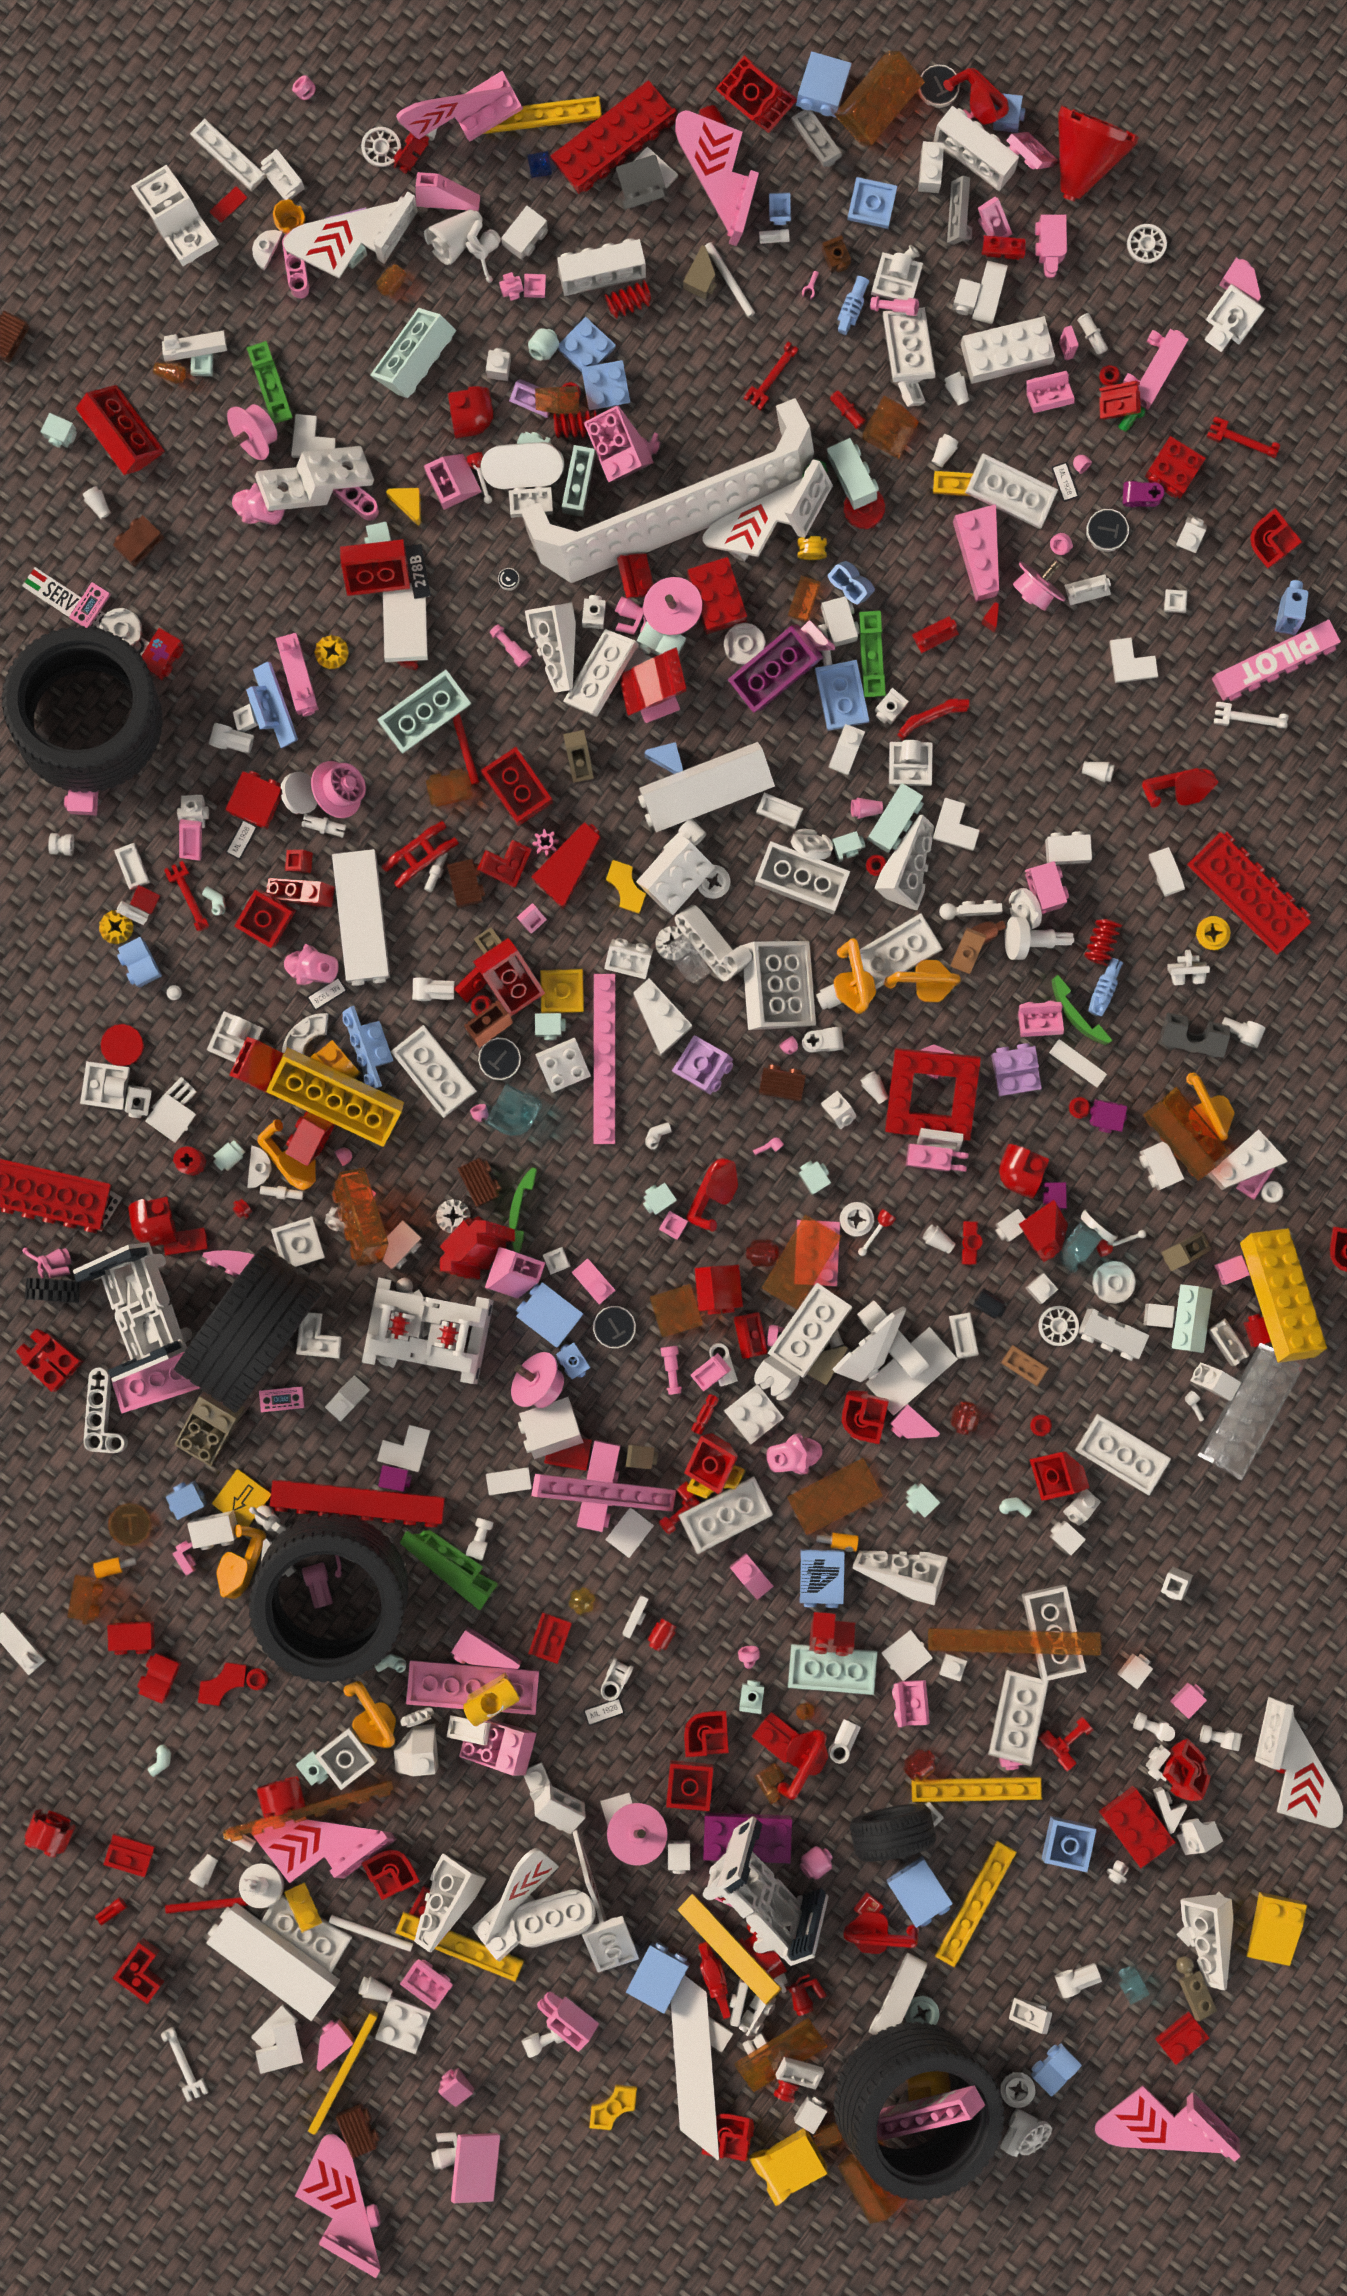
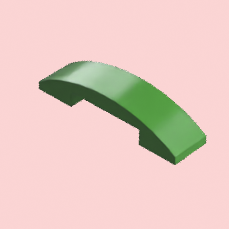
M267 341L247 347L273 423L276 424L293 418Z
M881 611L859 612L864 697L886 696L883 672Z
M1059 975L1052 979L1054 995L1057 1002H1062V1012L1070 1023L1091 1040L1103 1045L1109 1044L1112 1039L1099 1024L1093 1029L1087 1024L1065 997L1071 992L1070 988Z
M531 1168L523 1177L511 1205L509 1226L515 1229V1242H512V1245L517 1253H521L525 1233L516 1230L524 1189L533 1191L537 1172L536 1168Z

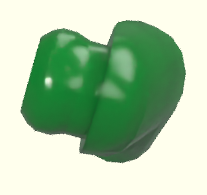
M1141 407V413L1126 415L1118 427L1124 432H1128L1136 418H1142L1145 415V408Z

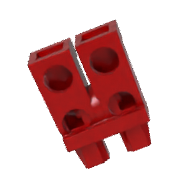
M36 1328L30 1335V1338L37 1343L35 1347L31 1349L26 1343H23L16 1352L22 1359L21 1363L51 1392H57L68 1380V1376H71L84 1361L72 1353L52 1334Z

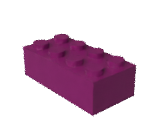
M795 624L786 629L733 674L728 681L753 713L761 711L824 657L800 626Z
M705 1812L703 1860L718 1861L726 1853L734 1829L754 1816L763 1825L759 1839L755 1841L753 1853L762 1862L790 1863L791 1815Z

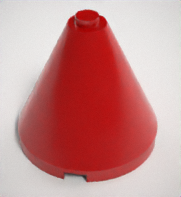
M1061 105L1058 112L1060 190L1064 193L1063 197L1071 201H1075L1076 198L1081 199L1136 146L1139 136L1075 109L1070 110L1068 107Z

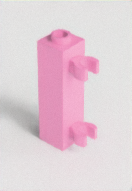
M1170 329L1165 338L1152 330L1146 342L1159 347L1156 355L1141 381L1129 373L1124 379L1123 383L1135 380L1140 382L1138 386L1141 406L1147 410L1151 407L1188 341V338L1178 330L1173 331Z
M297 633L278 637L276 641L296 712L298 715L310 716L319 708Z

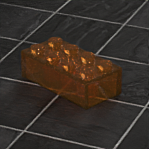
M887 51L834 115L860 145H872L925 81L900 51Z
M1177 1087L1169 1091L1143 1114L1147 1123L1157 1131L1161 1140L1168 1144L1173 1150L1175 1157L1183 1162L1188 1172L1198 1181L1214 1170L1231 1153Z
M365 1168L339 1172L338 1179L335 1181V1188L332 1191V1198L339 1207L338 1217L345 1226L344 1236L351 1245V1258L356 1260L357 1267L382 1262L389 1242Z

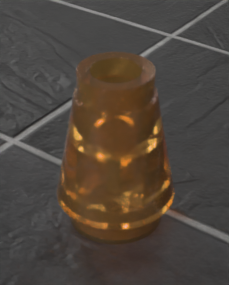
M156 362L153 366V374L178 384L184 382L186 368L180 363Z

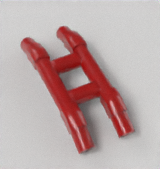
M949 699L925 712L909 717L899 730L897 736L903 741L919 726L949 713L967 712L969 699Z
M443 821L427 828L421 835L390 856L382 865V869L388 872L394 865L405 858L411 866L394 882L397 888H401L434 860L459 845L455 837L442 843L436 849L428 841V839L446 829ZM421 845L428 855L418 862L411 852Z

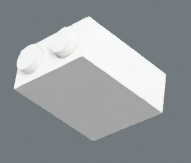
M568 1397L555 1401L544 1408L537 1407L519 1413L521 1421L518 1422L521 1434H526L527 1437L524 1445L527 1453L531 1452L534 1459L583 1443Z

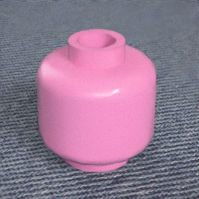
M815 1846L801 1857L800 1868L809 1879H819L832 1869L831 1860L833 1857L826 1848L822 1850L820 1847Z

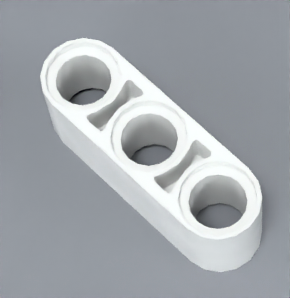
M987 260L972 319L989 324L993 323L1007 265Z

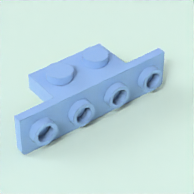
M265 662L253 669L259 686H252L246 689L259 728L274 729L280 748H285L296 742L298 738L271 662Z
M351 1006L342 1012L343 1022L348 1028L350 1042L355 1048L357 1062L362 1068L365 1084L378 1089L382 1084L376 1067L392 1062L393 1058L380 1021L361 1026L355 1007Z

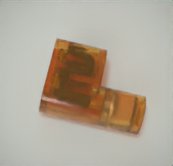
M773 1763L754 1775L755 1780L770 1804L781 1799L774 1785L785 1778L780 1767Z

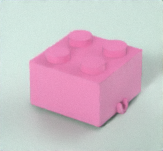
M1055 861L1025 870L1027 872L1025 876L1029 889L1036 896L1042 914L1060 909L1067 903L1069 898L1066 886H1062L1060 878H1063L1060 866H1056Z

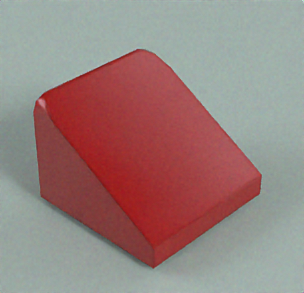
M997 602L992 605L982 620V624L992 632H995L997 627L999 607Z
M287 850L285 871L311 873L313 853L306 850Z
M138 885L130 905L152 915L160 895Z

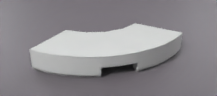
M314 1014L302 1019L286 1036L282 1053H285L287 1047L304 1055L306 1046L311 1040L318 1036L327 1035L329 1014Z

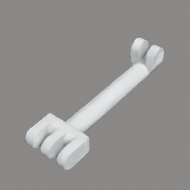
M1216 702V707L1223 708L1224 711L1215 710V716L1223 717V719H1214V724L1228 726L1231 719L1287 728L1289 717L1287 714H1280L1278 718L1236 712L1231 711L1232 704Z
M174 2027L162 2032L161 2037L163 2041L169 2040L188 2085L182 2088L187 2102L193 2100L190 2091L193 2092L195 2098L200 2097L199 2087L204 2095L207 2094L208 2089L204 2079L195 2080Z

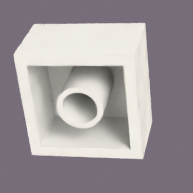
M352 1726L315 1754L317 1760L340 1790L368 1770L378 1760L368 1746L358 1739Z

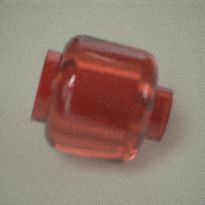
M755 1239L751 1242L750 1247L746 1248V1258L751 1261L754 1267H771L775 1261H778V1245L774 1244L771 1239Z
M962 1401L954 1406L950 1423L952 1427L957 1429V1433L968 1435L969 1432L977 1430L981 1412L976 1408V1404Z
M916 1749L904 1760L905 1766L903 1769L911 1780L923 1781L935 1771L934 1761H936V1758L929 1750L925 1752L922 1749Z

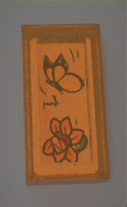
M801 575L788 617L806 623L809 621L821 585L820 581Z

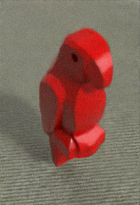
M707 1941L698 1944L702 1957L700 1969L704 1981L709 1989L711 1998H716L723 2018H729L731 2015L726 1998L728 1990L721 1960L716 1958L711 1945Z

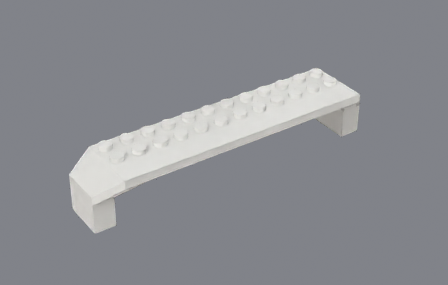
M796 398L776 406L782 438L774 452L576 532L551 525L540 502L520 510L528 536L541 564L570 583H574L618 565L617 557L620 555L645 554L706 529L720 518L802 479L805 468L812 461L814 449L810 426Z

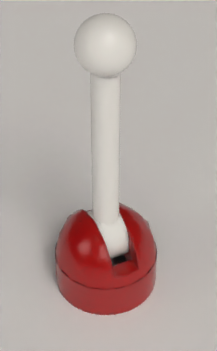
M473 453L468 455L466 459L469 466L477 470L485 495L484 502L490 504L492 497L488 494L481 471L483 453Z
M884 1209L880 1211L878 1215L879 1225L864 1247L858 1250L860 1256L866 1255L867 1248L882 1227H888L894 1223L896 1218Z
M1140 1230L1138 1234L1113 1243L1105 1239L1095 1242L1097 1252L1100 1257L1107 1256L1113 1251V1246L1139 1237L1145 1238L1146 1231Z

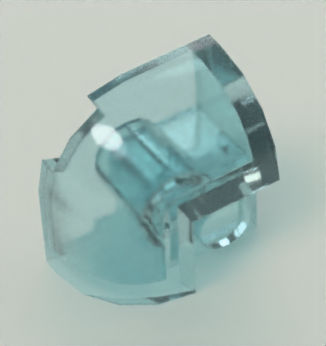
M506 1084L485 1124L509 1136L521 1135L527 1132L533 1125L542 1107V1103L527 1092L525 1094Z
M1079 1223L1063 1243L1062 1250L1060 1251L1062 1265L1070 1273H1075L1078 1270L1077 1266L1079 1263L1087 1260L1102 1237Z

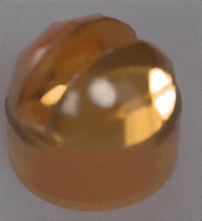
M810 1702L801 1703L796 1709L797 1717L801 1720L813 1719L815 1715L814 1706Z

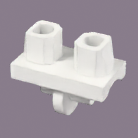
M1185 950V956H1178V963L1167 964L1174 985L1185 984V974H1192L1193 983L1202 984L1205 983L1206 973H1210V966H1207L1206 962H1199V955L1192 956L1191 950Z

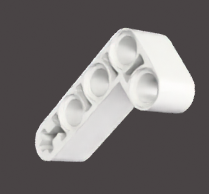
M696 905L689 906L675 916V923L722 981L732 978L752 960L751 952L747 947L740 945L732 950Z
M874 1300L857 1314L861 1322L871 1333L887 1317ZM898 1330L889 1354L909 1377L914 1380L929 1367V1364Z
M103 1367L95 1368L89 1374L84 1446L92 1452L119 1453L127 1448L128 1439L121 1433L108 1432L112 1381L108 1369ZM101 1373V1375L105 1376V1379L100 1381L96 1379V1375ZM95 1386H104V1389H95ZM96 1393L103 1395V1402L100 1405L94 1401ZM95 1414L100 1415L102 1418L99 1426H95L92 1422ZM93 1436H97L100 1439V1444L97 1448L91 1445L90 1440ZM115 1437L121 1440L122 1444L119 1449H115L112 1446V1440Z
M910 1953L906 1954L883 2006L870 2026L869 2033L876 2035L879 2031L886 2030L887 2027H894L896 2024L902 2023L925 1972L927 1962Z

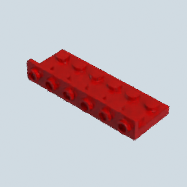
M648 80L550 155V159L578 194L582 191L586 192L593 187L594 182L599 178H605L613 167L622 165L630 154L639 152L643 148V144L648 140L653 141L656 139L661 130L665 127L670 128L676 122L677 110L669 106Z
M1220 832L1187 865L1278 955L1311 923L1308 919L1311 915L1303 907L1298 909L1293 904L1296 900L1288 892L1283 894L1278 889L1281 885L1273 877L1268 879L1263 874L1266 870L1258 862L1253 864L1248 859L1251 855L1243 847L1238 849L1233 844L1236 840L1228 832L1225 834Z
M0 1159L1 1212L13 1215L14 1211L22 1212L21 1217L34 1219L36 1215L43 1217V1222L55 1224L56 1220L64 1222L63 1226L76 1229V1225L85 1227L84 1231L97 1233V1230L103 1231L104 1226L102 1224L112 1184Z

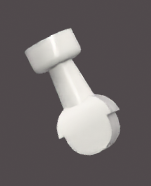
M477 1518L475 1525L479 1528L474 1540L468 1546L466 1556L483 1560L488 1542H485L487 1530L492 1529L494 1522Z
M1141 1712L1137 1714L1133 1724L1134 1729L1142 1731L1145 1728L1154 1733L1161 1741H1171L1175 1737V1730L1169 1726V1723L1164 1721L1156 1723L1147 1720V1715Z
M1203 1725L1200 1733V1742L1209 1743L1210 1740L1221 1743L1220 1747L1239 1751L1243 1734L1235 1731L1215 1732L1212 1731L1211 1726Z
M551 2030V2033L542 2036L539 2033H534L524 2038L521 2042L527 2052V2056L530 2058L538 2055L542 2047L555 2041L558 2044L565 2040Z

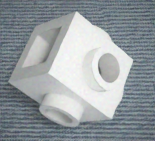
M203 795L181 796V808L177 809L178 821L181 819L202 822V828H205V819H209L208 806H205Z

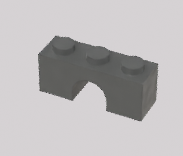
M1168 1012L1161 1031V1045H1165L1168 1048L1185 1049L1190 1053L1199 1052L1210 1057L1218 1056L1224 1058L1230 1039L1229 1025L1209 1021L1204 1032L1194 1034L1188 1031L1187 1016Z

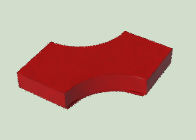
M225 1662L222 1672L216 1678L200 1682L198 1703L219 1706L227 1691L236 1687H244L247 1665Z

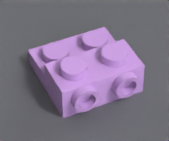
M694 1035L672 1069V1072L711 1095L713 1091L717 1092L721 1087L722 1082L720 1079L724 1073L728 1074L731 1071L733 1059L727 1053Z
M1030 1043L1017 1045L1015 1050H1009V1047L997 1048L996 1053L991 1055L999 1096L1042 1089L1035 1046L1030 1047Z

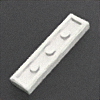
M205 118L190 133L191 137L251 192L266 178V175Z

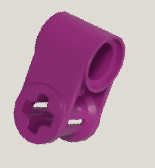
M1137 481L1123 483V506L1156 507L1162 501L1164 488L1159 483H1142ZM1151 492H1155V496L1157 497L1152 498Z

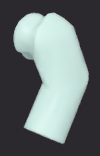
M206 886L202 895L212 901V913L216 916L224 914L226 910L224 896Z
M1017 1497L1005 1499L999 1506L1003 1514L1017 1510L1025 1517L1033 1510Z
M389 1654L384 1659H381L377 1666H374L378 1672L390 1667L401 1673L406 1669V1661L402 1657Z
M160 1745L156 1749L157 1762L148 1768L152 1777H155L170 1765L171 1752L166 1745Z

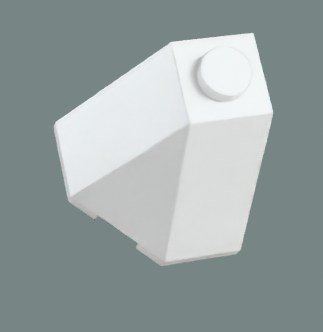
M435 1724L413 1726L394 1749L396 1772L410 1776L431 1775L437 1772L439 1762Z

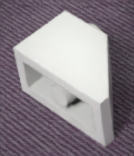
M845 724L828 768L848 775L865 731Z

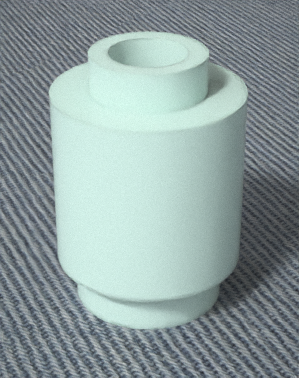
M233 1140L231 1143H226L213 1155L215 1157L213 1162L221 1171L224 1168L229 1171L243 1158L242 1155L245 1151Z

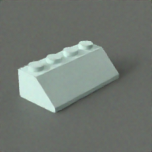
M418 308L370 376L397 395L408 398L415 392L416 386L421 379L427 375L434 361L440 357L441 351L452 340L456 330L440 314Z
M445 670L377 720L391 741L403 754L470 706L471 702L448 671Z

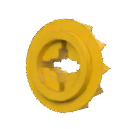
M330 635L322 637L316 643L314 653L316 660L321 666L327 669H336L346 662L349 650L343 639ZM335 645V652L338 655L332 654L328 657V652L325 648L331 649Z
M111 910L104 914L99 922L101 936L112 944L124 943L133 933L132 919L117 913L116 910ZM110 921L115 922L116 924L118 922H121L119 928L122 931V933L116 930L112 932L111 929L113 927Z
M1210 916L1199 923L1196 936L1199 944L1205 947V949L1217 950L1228 943L1230 928L1222 918ZM1211 927L1214 928V931L1222 932L1215 936L1214 942L1211 936L1205 935L1211 931Z

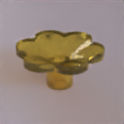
M587 1588L573 1590L569 1600V1607L574 1609L578 1615L584 1612H591L595 1596L589 1593Z

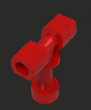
M963 1221L964 1238L962 1245L964 1249H962V1264L977 1265V1250L983 1243L981 1236L978 1234V1222Z
M687 1481L676 1489L683 1499L681 1502L683 1507L669 1519L665 1516L658 1522L668 1535L676 1530L674 1525L680 1521L679 1514L701 1503L693 1493L687 1491L689 1485Z
M1083 1717L1076 1721L1078 1726L1063 1740L1060 1736L1056 1739L1048 1729L1037 1737L1048 1750L1051 1749L1058 1757L1056 1760L1066 1771H1069L1077 1764L1068 1752L1071 1749L1068 1746L1083 1733L1088 1735L1094 1730Z

